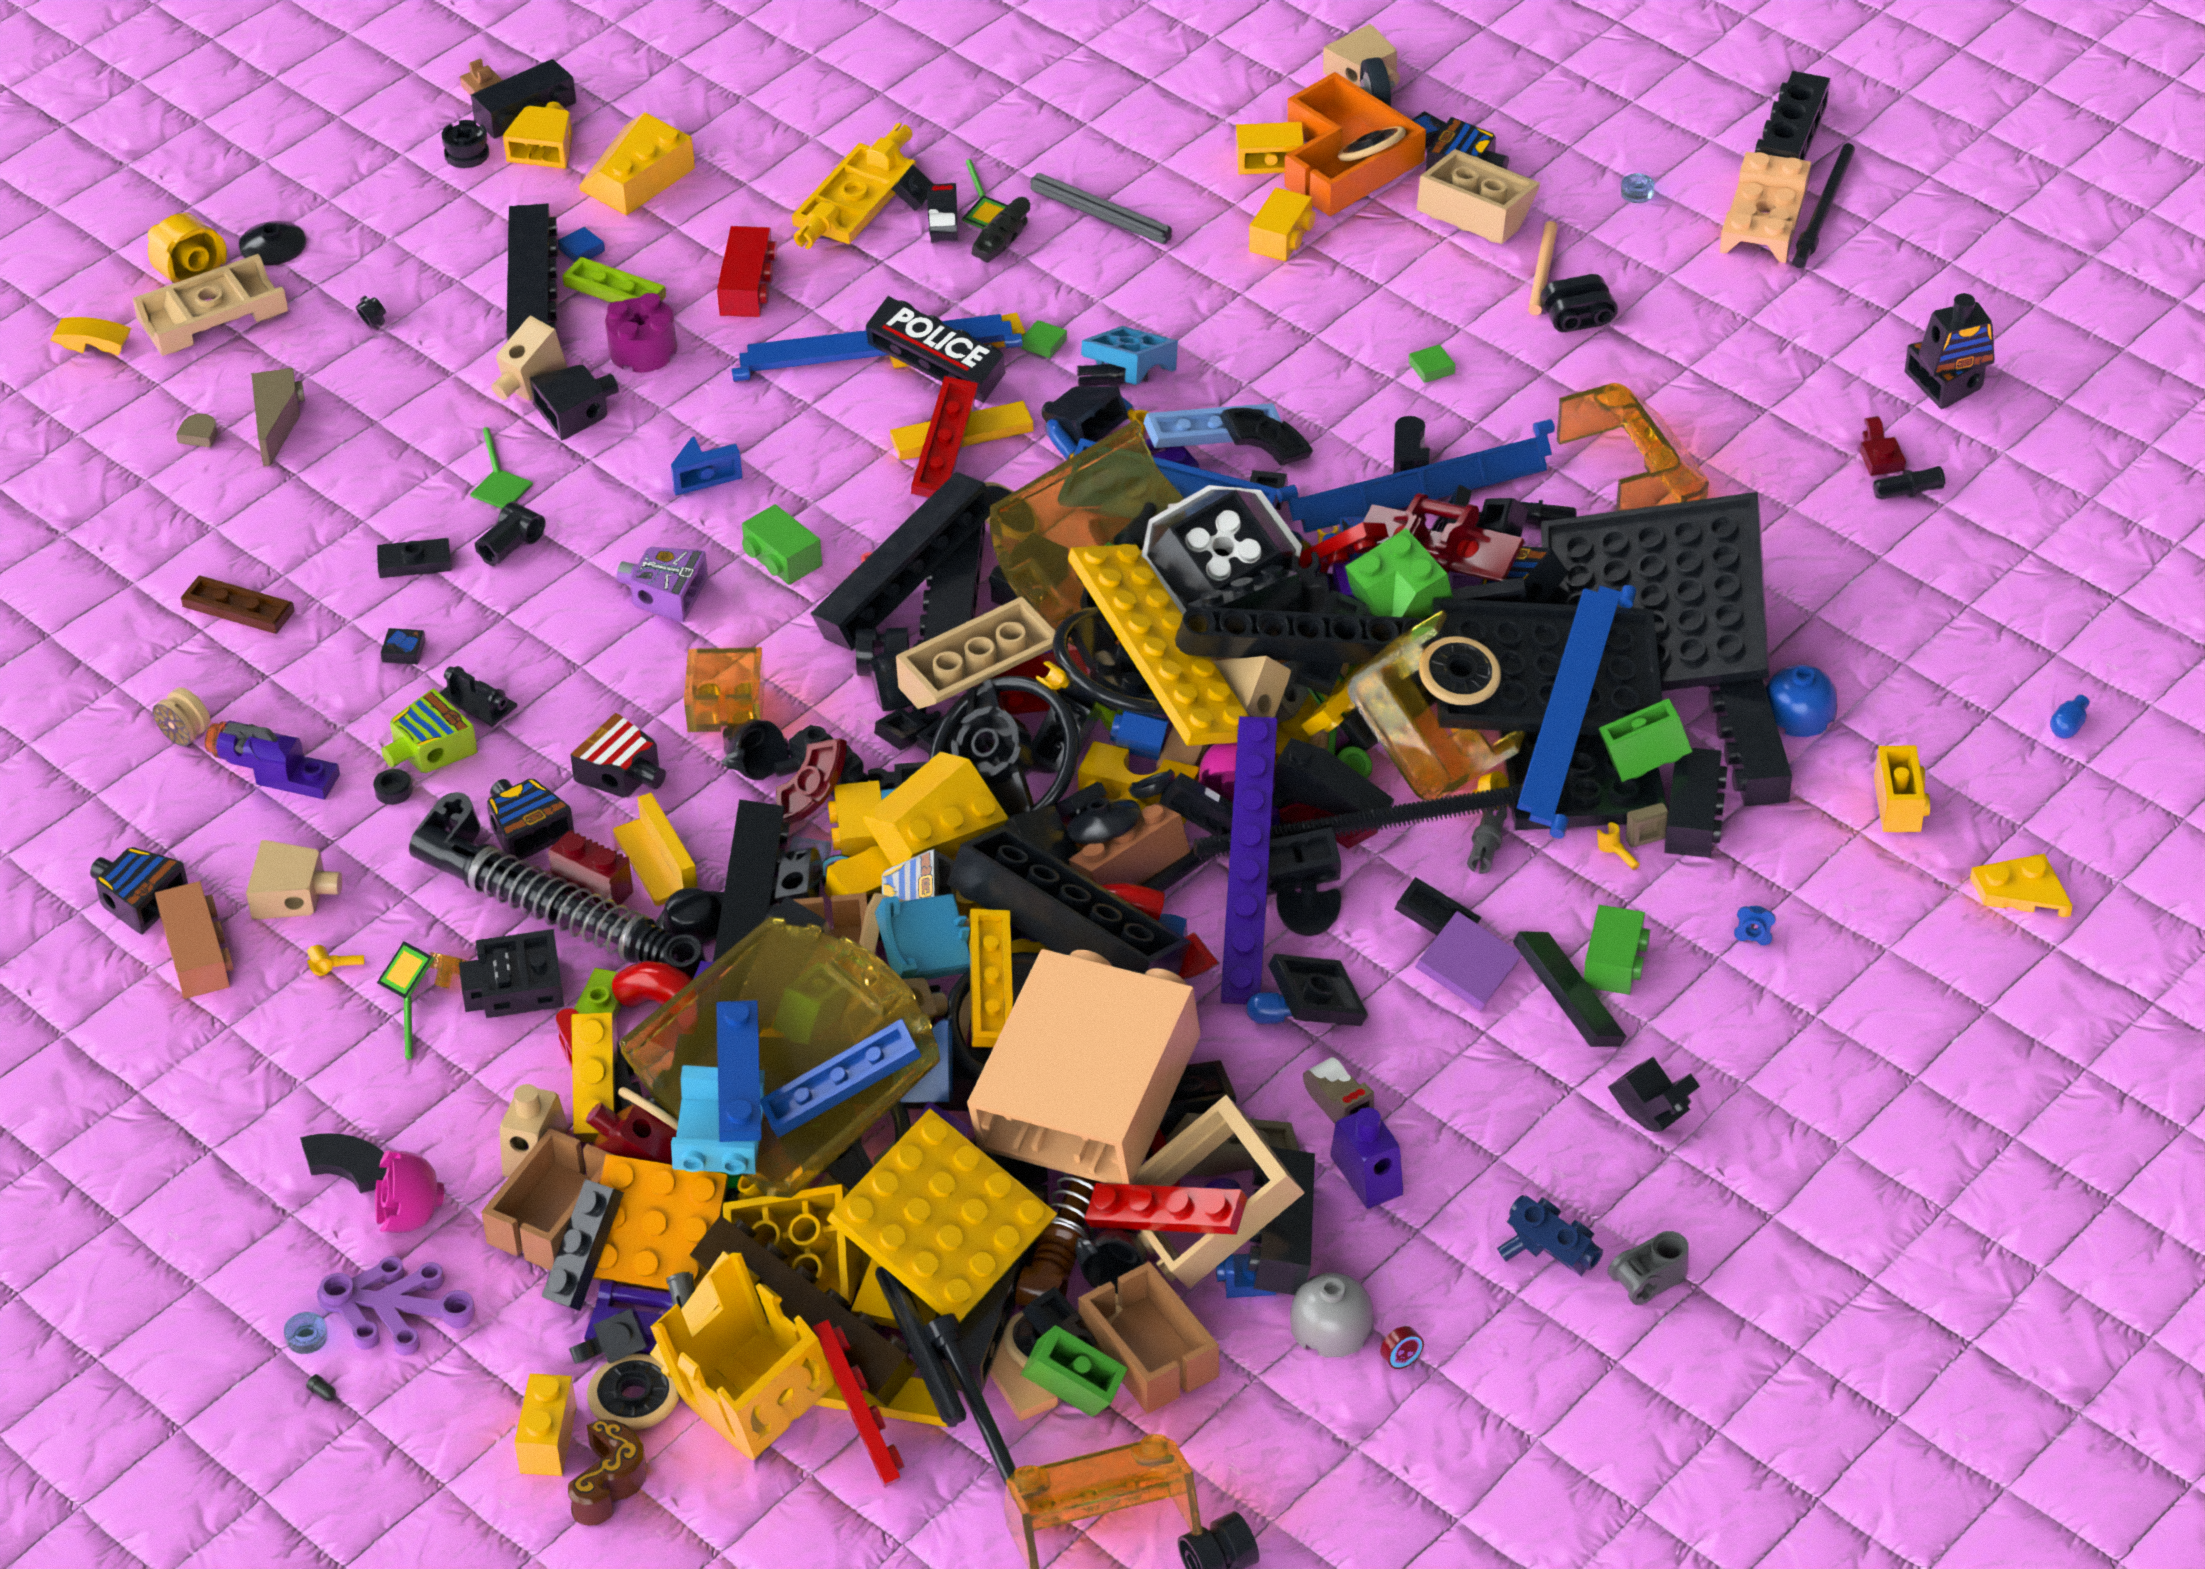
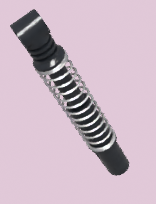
M454 792L444 795L438 800L412 835L409 852L413 858L463 880L467 888L476 893L484 891L487 898L496 895V900L499 903L508 901L511 909H516L520 906L523 914L533 912L535 920L545 918L548 926L557 923L559 931H565L569 928L572 937H577L582 933V940L585 943L594 939L596 948H602L606 945L609 954H614L618 951L622 960L630 963L655 961L670 964L686 973L692 980L700 962L707 961L699 940L694 936L688 934L675 936V934L657 927L655 921L645 914H640L634 910L629 911L625 905H617L611 899L604 900L601 894H592L588 888L580 889L576 883H568L564 877H555L552 872H543L539 866H531L525 860L519 861L515 855H507L503 850L489 844L479 846L473 843L480 832L481 824L470 798L464 793ZM569 886H574L577 890L571 894ZM581 891L587 892L590 896L583 900ZM593 897H598L601 902L594 905ZM605 903H611L614 907L608 911L606 910ZM618 908L624 909L627 913L619 916ZM630 914H636V916L631 919ZM560 919L569 922V924L565 928H561ZM574 924L582 929L578 933H573L572 926ZM585 930L593 933L594 935L591 938L586 939ZM598 936L606 939L601 945L597 943ZM610 941L618 945L615 950H610Z

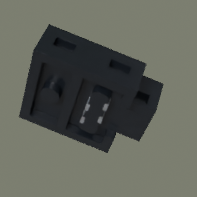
M554 929L476 940L478 960L459 962L466 1012L485 1009L486 1018L565 1007Z

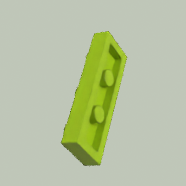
M580 257L562 275L563 286L611 303L641 297L646 293L659 295L660 301H663L666 297L664 285Z

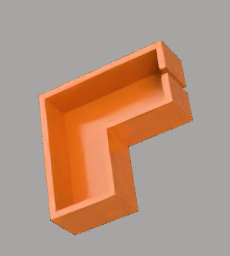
M1336 72L1288 98L1287 122H1302L1303 140L1307 143L1285 155V187L1292 192L1311 196L1312 205L1330 217L1425 161L1426 129ZM1395 126H1401L1406 130L1405 136L1400 141L1372 156L1353 161H1341L1338 158V153L1342 148L1370 132Z

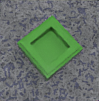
M1037 320L1022 337L1023 347L1021 349L1051 358L1067 340V330Z
M1440 344L1409 354V364L1424 383L1455 374V363Z

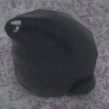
M749 719L737 727L729 726L723 730L726 757L721 762L729 769L736 770L749 779L764 780L775 773L774 763L790 758L789 741L783 736L779 728L768 720Z
M1110 1228L1096 1234L1090 1240L1077 1237L1074 1249L1085 1280L1093 1288L1111 1281L1115 1286V1293L1118 1294V1277L1147 1263V1250L1137 1238L1136 1230Z

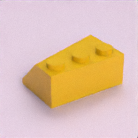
M644 112L622 128L580 183V191L627 216L695 169L692 137Z
M939 752L866 813L862 820L891 865L896 866L933 849L949 858L957 856L962 843L1003 826L1009 818L970 759Z
M843 1184L723 1203V1217L733 1224L737 1218L742 1220L757 1232L753 1240L763 1247L768 1241L788 1256L784 1261L785 1264L793 1270L800 1264L819 1279L814 1286L824 1293L830 1287L849 1301L848 1305H852L861 1279L859 1246L826 1220L830 1212L849 1193Z

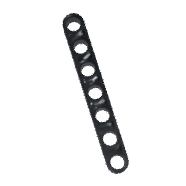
M1191 607L1186 610L1175 636V643L1181 652L1191 656L1227 658L1268 656L1273 660L1413 667L1419 665L1421 655L1434 640L1435 632L1427 621L1419 618Z

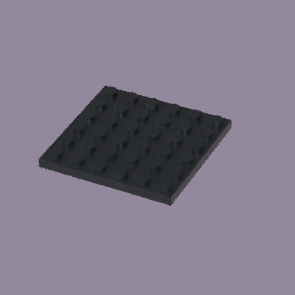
M1758 492L1541 522L1542 547L1551 548L1569 571L1544 604L1578 605L1584 588L1598 592L1599 586H1604L1621 592L1625 585L1634 586L1637 593L1631 608L1653 609L1662 691L1770 677L1761 514Z

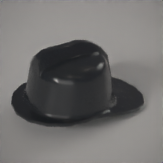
M686 887L677 890L666 901L664 911L658 917L656 926L675 934V936L681 934L692 935L699 940L700 944L716 939L724 892H708L696 887Z

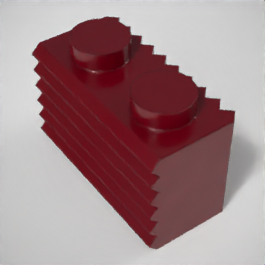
M573 830L568 831L549 849L547 855H549L550 871L555 877H564L568 883H576L580 889L588 888L592 894H601L604 900L611 899L617 905H621L633 893L629 856L623 857V854H617L616 851H612L610 848H604V845H598V842L592 843V839L586 840V836H581L580 833L574 834ZM569 886L570 891L574 892L577 890L574 886ZM581 891L583 897L590 896L587 892ZM593 897L595 903L601 902L598 897ZM605 903L607 909L614 907L611 903Z

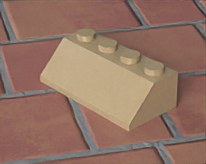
M1021 596L896 655L898 688L918 709L937 704L1053 649V638L1056 631Z

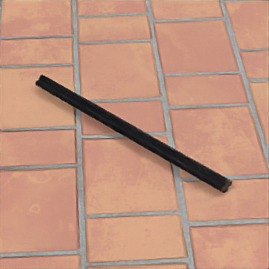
M1566 780L1564 782L1561 795L1562 797H1564V799H1566L1567 791ZM1519 784L1517 787L1516 785L1513 787L1509 786L1508 788L1500 787L1499 790L1498 788L1495 790L1491 789L1490 792L1489 790L1485 792L1482 790L1481 793L1477 791L1476 794L1475 792L1472 794L1468 793L1467 796L1464 793L1462 796L1459 794L1458 797L1454 795L1453 797L1449 796V798L1446 796L1444 799L1443 797L1440 799L1436 798L1435 801L1434 799L1430 801L1428 799L1426 802L1422 800L1421 803L1420 801L1417 803L1413 802L1412 805L1411 803L1407 805L1404 803L1403 806L1399 804L1398 807L1397 805L1394 807L1390 806L1389 809L1387 806L1384 809L1381 807L1380 810L1376 808L1375 811L1374 809H1371V811L1368 809L1366 813L1363 810L1361 813L1358 811L1357 814L1353 812L1352 815L1351 813L1347 815L1345 813L1343 816L1341 814L1338 817L1337 815L1334 817L1330 816L1329 819L1328 817L1324 819L1321 817L1320 820L1318 818L1315 821L1311 819V821L1307 820L1306 823L1303 820L1301 823L1300 821L1297 823L1293 822L1292 825L1288 823L1287 826L1286 824H1283V826L1279 824L1278 827L1274 825L1273 828L1271 826V839L1329 827L1333 828L1336 838V833L1341 837V832L1346 836V831L1348 835H1350V831L1355 834V830L1360 834L1359 829L1364 833V828L1367 832H1369L1368 828L1373 831V827L1378 831V826L1383 830L1382 825L1387 829L1388 824L1390 828H1392V824L1396 828V823L1401 827V822L1406 826V821L1409 825L1410 821L1415 824V820L1419 824V819L1424 823V818L1427 822H1429L1428 818L1433 821V817L1437 821L1438 816L1443 820L1442 815H1444L1445 819H1447V815L1452 818L1451 814L1456 817V813L1461 817V812L1466 816L1465 811H1467L1468 815H1470V811L1475 814L1474 810L1479 814V809L1482 813H1484L1483 808L1488 812V808L1493 811L1494 807L1497 811V806L1502 810V805L1507 809V804L1509 808H1511V804L1515 808L1516 803L1518 804L1523 784L1522 786ZM1230 833L1227 835L1223 834L1222 837L1219 834L1217 837L1214 835L1213 838L1209 836L1208 839L1207 837H1204V839L1201 837L1199 840L1195 838L1193 843L1195 859L1199 857L1201 860V856H1203L1206 860V855L1211 859L1210 854L1216 858V853L1218 857H1220V853L1225 856L1224 852L1229 856L1231 845Z

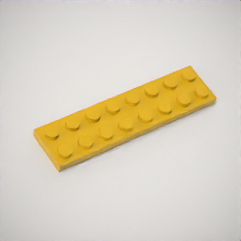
M1121 544L1113 546L1091 545L1088 547H1071L1068 561L1186 745L1237 743L1239 716L1249 717V715L1211 657L1187 655L1176 646L1175 636L1183 615L1147 560L1141 556L1142 553L1136 544Z

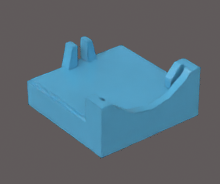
M1121 326L1082 340L1081 355L1096 360L1098 365L1105 362L1126 368L1125 382L1137 385L1141 383L1148 370L1157 364L1161 369H1167L1168 371L1176 370L1178 340Z
M954 894L899 902L898 896L887 897L881 900L875 911V916L893 980L922 977L928 980L964 974L970 969V950L967 943L970 928L969 926L963 927L967 917L966 915H959Z

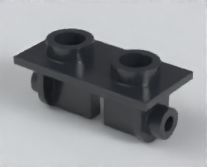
M450 666L444 672L447 687L439 692V694L449 703L492 727L518 706L517 703L505 696L503 690L495 689L482 681H476L475 677L464 672V669L460 666Z

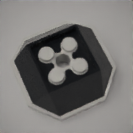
M1208 485L1149 519L1141 556L1147 560L1182 615H1184L1186 610H1188V604L1201 599L1203 593L1228 588L1231 586L1232 581L1239 578H1252L1261 574V570L1265 567L1281 565L1284 569L1295 572L1292 567V557L1298 556L1300 558L1302 545L1261 490ZM1224 549L1230 555L1220 556L1214 550Z

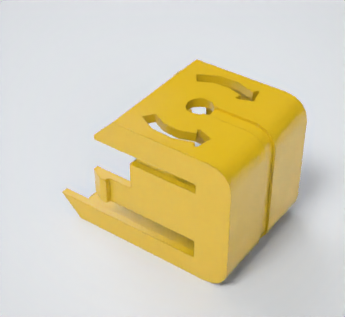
M731 1253L707 1275L719 1304L711 1314L690 1332L679 1304H675L651 1326V1330L675 1387L683 1401L746 1457L755 1460L790 1427V1423L793 1420L799 1419L835 1383L818 1337L799 1315L794 1319L795 1324L785 1317L780 1307L781 1297L767 1285L758 1283L756 1289L770 1324H768L742 1254Z

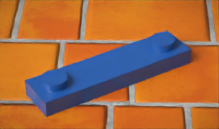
M758 1000L716 1002L719 1142L761 1140Z
M900 1019L760 1099V1104L773 1132L779 1138L922 1057V1054L903 1019Z

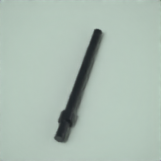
M1850 143L1843 145L1805 232L1800 234L1796 243L1797 252L1792 263L1797 268L1805 267L1809 256L1815 252L1818 246V235L1855 152V147Z

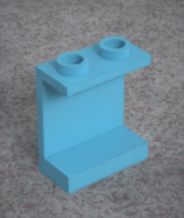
M682 1065V1099L676 1137H672L671 1141L672 1169L688 1172H724L732 1175L756 1174L760 1140L719 1142L718 1067ZM760 1070L761 1099L766 1096L765 1070ZM761 1106V1128H762V1120H763V1112H764L763 1109H762V1106Z

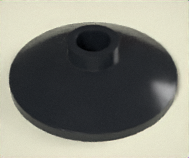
M269 221L255 225L248 229L239 241L242 256L247 258L259 254L263 265H278L296 258L306 245V237L303 230L297 225L285 221Z
M1097 798L1071 819L1067 826L1068 836L1073 842L1079 844H1097L1112 840L1123 835L1138 823L1142 814L1141 808L1136 801L1131 799Z

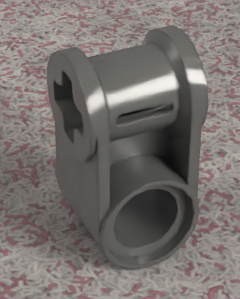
M1674 1231L1659 1233L1639 1246L1619 1254L1609 1265L1608 1275L1612 1280L1619 1281L1629 1292V1300L1633 1304L1642 1305L1647 1303L1656 1295L1685 1280L1688 1271V1242L1684 1236Z

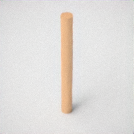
M1548 221L1544 226L1528 308L1529 313L1532 315H1539L1542 312L1543 304L1540 300V295L1547 286L1558 225L1554 221Z

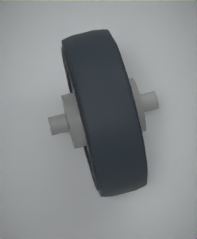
M1379 57L1363 60L1360 67V86L1358 87L1391 107L1390 88L1395 87V82H1389L1383 60Z

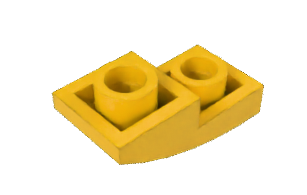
M67 317L61 319L50 341L83 353L87 345L90 344L103 352H110L119 356L129 337L131 328L97 318Z

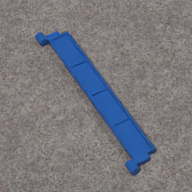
M1001 314L942 321L945 325L955 330L967 332L973 339L983 344L1004 341L1006 349L1023 347L1021 333L1012 334L1011 321L1002 322ZM866 330L748 344V352L739 353L740 367L732 368L733 382L751 380L750 372L885 356L888 354L868 344Z
M1551 419L1536 422L1533 424V431L1536 435L1534 438L1301 498L1298 497V490L1295 485L1278 488L1276 495L1279 502L1288 501L1293 522L1301 520L1304 533H1308L1317 529L1339 525L1340 517H1366L1372 504L1401 509L1408 507L1417 493L1426 494L1429 499L1436 500L1453 495L1459 485L1474 490L1547 471L1545 456L1552 455L1547 434L1553 433L1555 426Z
M1631 585L1623 586L1621 592L1604 586H1599L1598 592L1583 589L1519 797L1517 809L1530 812V821L1550 826V835L1557 839L1565 836L1569 822L1568 817L1565 815L1555 814L1617 604L1623 608H1631L1633 606L1637 590Z

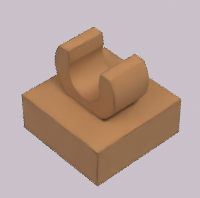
M481 58L469 62L470 72L460 76L461 87L470 96L475 92L503 81L488 65L483 67Z

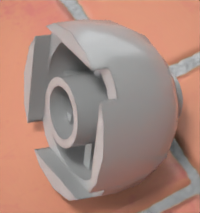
M1330 1272L1313 1276L1297 1290L1290 1309L1291 1333L1301 1347L1306 1349L1307 1345L1310 1348L1316 1349L1319 1356L1326 1358L1344 1357L1357 1352L1364 1346V1340L1369 1334L1371 1336L1374 1329L1371 1297L1365 1288L1349 1275Z

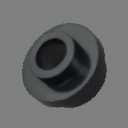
M365 295L361 297L360 303L355 308L362 320L370 328L377 324L379 326L384 324L385 319L383 315L386 314V310L379 300L375 297L369 299Z

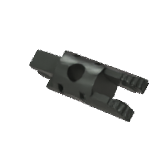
M1023 196L1018 197L1004 210L1000 211L982 230L973 244L971 254L988 263L1002 253L1028 222L1026 215L1030 211L1029 199Z

